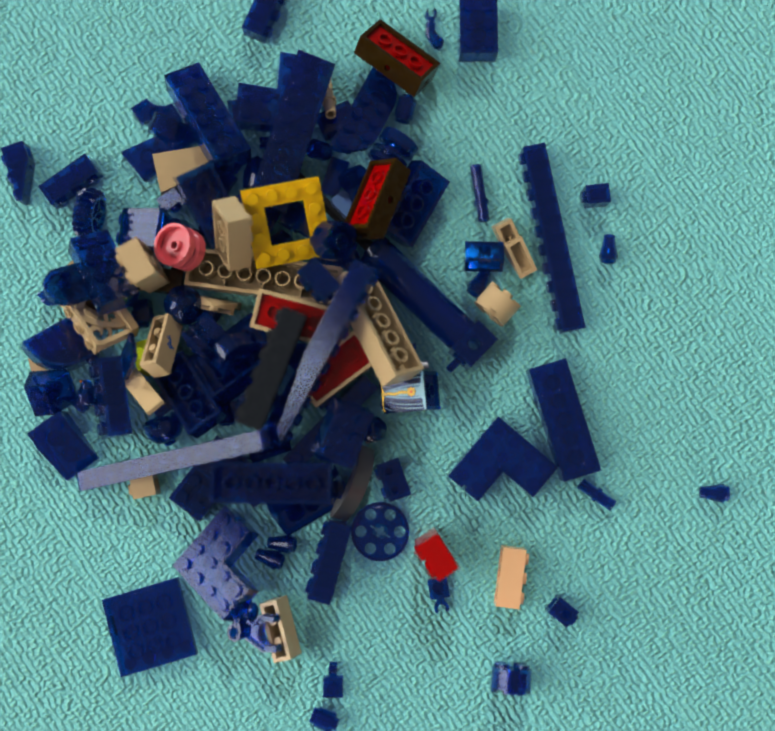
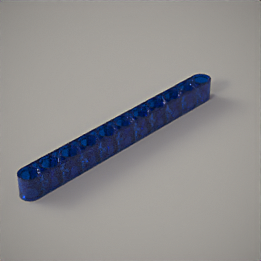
M271 428L79 471L76 472L79 491H84L275 447Z

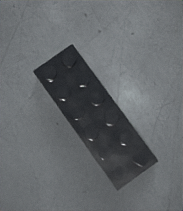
M282 307V309L277 310L274 317L276 325L274 328H270L266 340H269L268 345L262 348L258 359H261L260 365L255 366L251 378L254 380L252 384L246 387L243 397L246 400L242 405H239L236 416H238L237 423L261 431L265 426L308 315L288 307Z

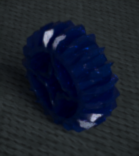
M91 187L83 188L79 191L78 196H76L72 210V225L75 235L82 239H96L100 235L101 230H103L107 204L104 193L101 190Z

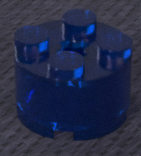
M323 221L315 228L313 236L310 238V245L313 247L316 255L323 260L346 261L357 250L358 244H356L355 238L357 237V232L347 222Z
M494 661L491 673V692L497 693V690H503L504 695L525 696V693L531 695L532 669L529 668V665H525V663L514 662V666H510L506 662Z

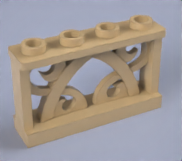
M98 266L91 268L90 271L55 284L53 292L55 301L61 303L65 316L71 318L75 331L78 334L81 333L87 349H91L94 354L125 339L137 336L138 324ZM89 281L92 282V283H90V284L86 287V289H84L82 286H80V285L85 284V283H87V282H89ZM70 289H77L82 294L80 295L77 292H71V294H73L75 298L70 299L66 294V291ZM99 293L102 298H95L96 294ZM88 299L96 304L108 305L104 312V321L84 314V307ZM113 314L115 318L110 317V321H108V315ZM103 329L107 330L108 336L103 340L96 339L93 334L94 332H99L101 337ZM124 329L117 334H112V330Z

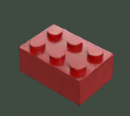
M435 528L415 539V552L421 561H426V570L432 579L436 577L439 582L459 569L455 559Z

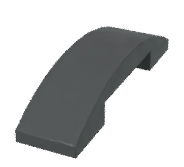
M358 443L351 460L355 465L342 498H336L330 513L331 517L347 521L359 506L371 478L374 464V449Z

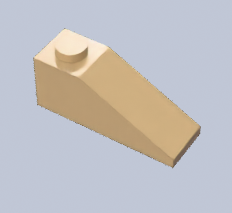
M136 367L124 374L121 381L148 415H151L165 403Z

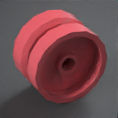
M178 223L167 224L161 228L154 242L156 258L162 264L182 271H190L198 267L204 259L206 252V243L203 236L199 232Z

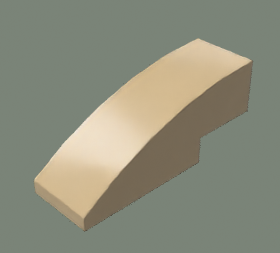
M506 218L491 226L501 248L520 279L537 271L522 236H519L511 218Z

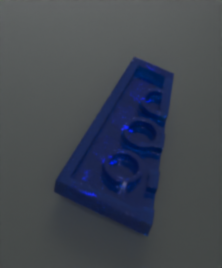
M190 120L121 153L140 177L147 182L156 175L152 154L190 148L201 140L204 135Z

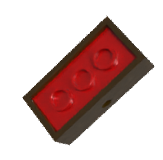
M381 19L360 36L354 51L355 55L413 97L433 80L440 65L439 61Z
M397 158L370 161L342 229L357 240L383 239L394 216L397 204L401 199L404 187L408 182L411 170Z

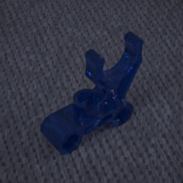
M247 581L228 584L225 589V595L232 602L233 624H230L227 629L229 639L233 642L246 639L262 653L281 651L282 645L280 643L271 644L265 637L264 632L266 623L280 621V615L265 613L258 616L259 609L256 603H252V589Z

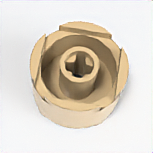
M493 281L474 302L483 313L485 312L493 322L501 327L521 307L519 303L512 299L511 293L505 289L501 291L500 287Z

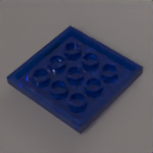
M179 577L102 600L121 677L198 654Z

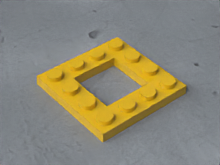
M319 176L240 190L245 211L251 215L253 225L251 226L253 242H251L256 269L333 254ZM303 200L310 238L272 245L264 207Z

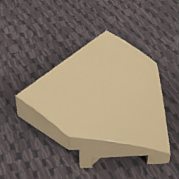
M204 295L200 296L199 300L201 302L199 309L233 315L234 310L240 311L242 305L239 302Z

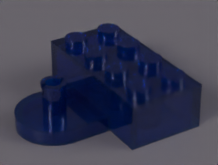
M108 229L69 238L68 252L74 264L53 269L46 274L43 281V292L48 300L61 306H70L92 300L99 316L137 305L139 291L134 284H130L125 276L127 270L125 267L118 263L116 259L118 254L115 250L117 247Z

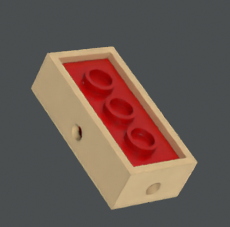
M259 288L250 323L251 328L269 332L270 328H274L276 325L274 317L277 310L282 309V307H288L308 315L299 340L324 347L328 346L337 308Z
M353 330L292 377L313 405L318 408L372 368V365Z

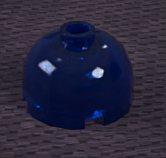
M185 285L177 286L168 292L169 294L163 301L164 310L178 324L189 325L200 318L203 309H201V297L197 290Z
M172 411L170 412L171 416H164L162 414L145 422L146 425L142 427L148 439L156 444L164 443L165 446L174 444L176 442L175 439L183 431L184 424L180 412Z

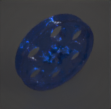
M386 502L371 503L363 507L355 516L351 527L352 541L356 549L364 557L374 561L390 560L398 556L408 542L409 525L402 511L392 504ZM368 509L375 510L376 518L373 520L367 519L365 512ZM392 509L395 511L396 516L393 520L385 518L386 510ZM370 525H372L375 528H380L381 526L384 527V532L388 536H390V538L382 534L380 536H377V531ZM358 526L366 528L367 532L363 537L356 535L355 530ZM397 526H402L405 529L404 536H395L394 529ZM368 543H373L376 546V551L372 554L365 551V545ZM387 543H392L395 546V551L392 554H387L384 551V546Z

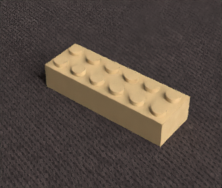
M366 268L342 272L331 286L382 387L411 380L424 367L373 269Z

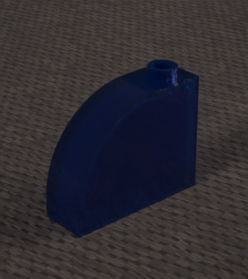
M65 318L22 342L21 346L27 357L36 365L56 372L75 370L87 363L91 365L99 359L98 357L101 353L99 351V353L94 354L91 349H87L83 336L75 331L71 318Z

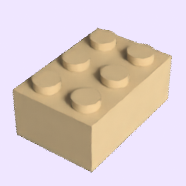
M235 196L212 201L216 252L229 272L251 267V258H253V250L251 248V242H253V235L251 233L253 220L251 215L247 214L244 205Z
M137 237L115 248L118 254L116 259L127 270L125 276L130 284H134L142 291L144 290L150 294L170 283L153 250Z

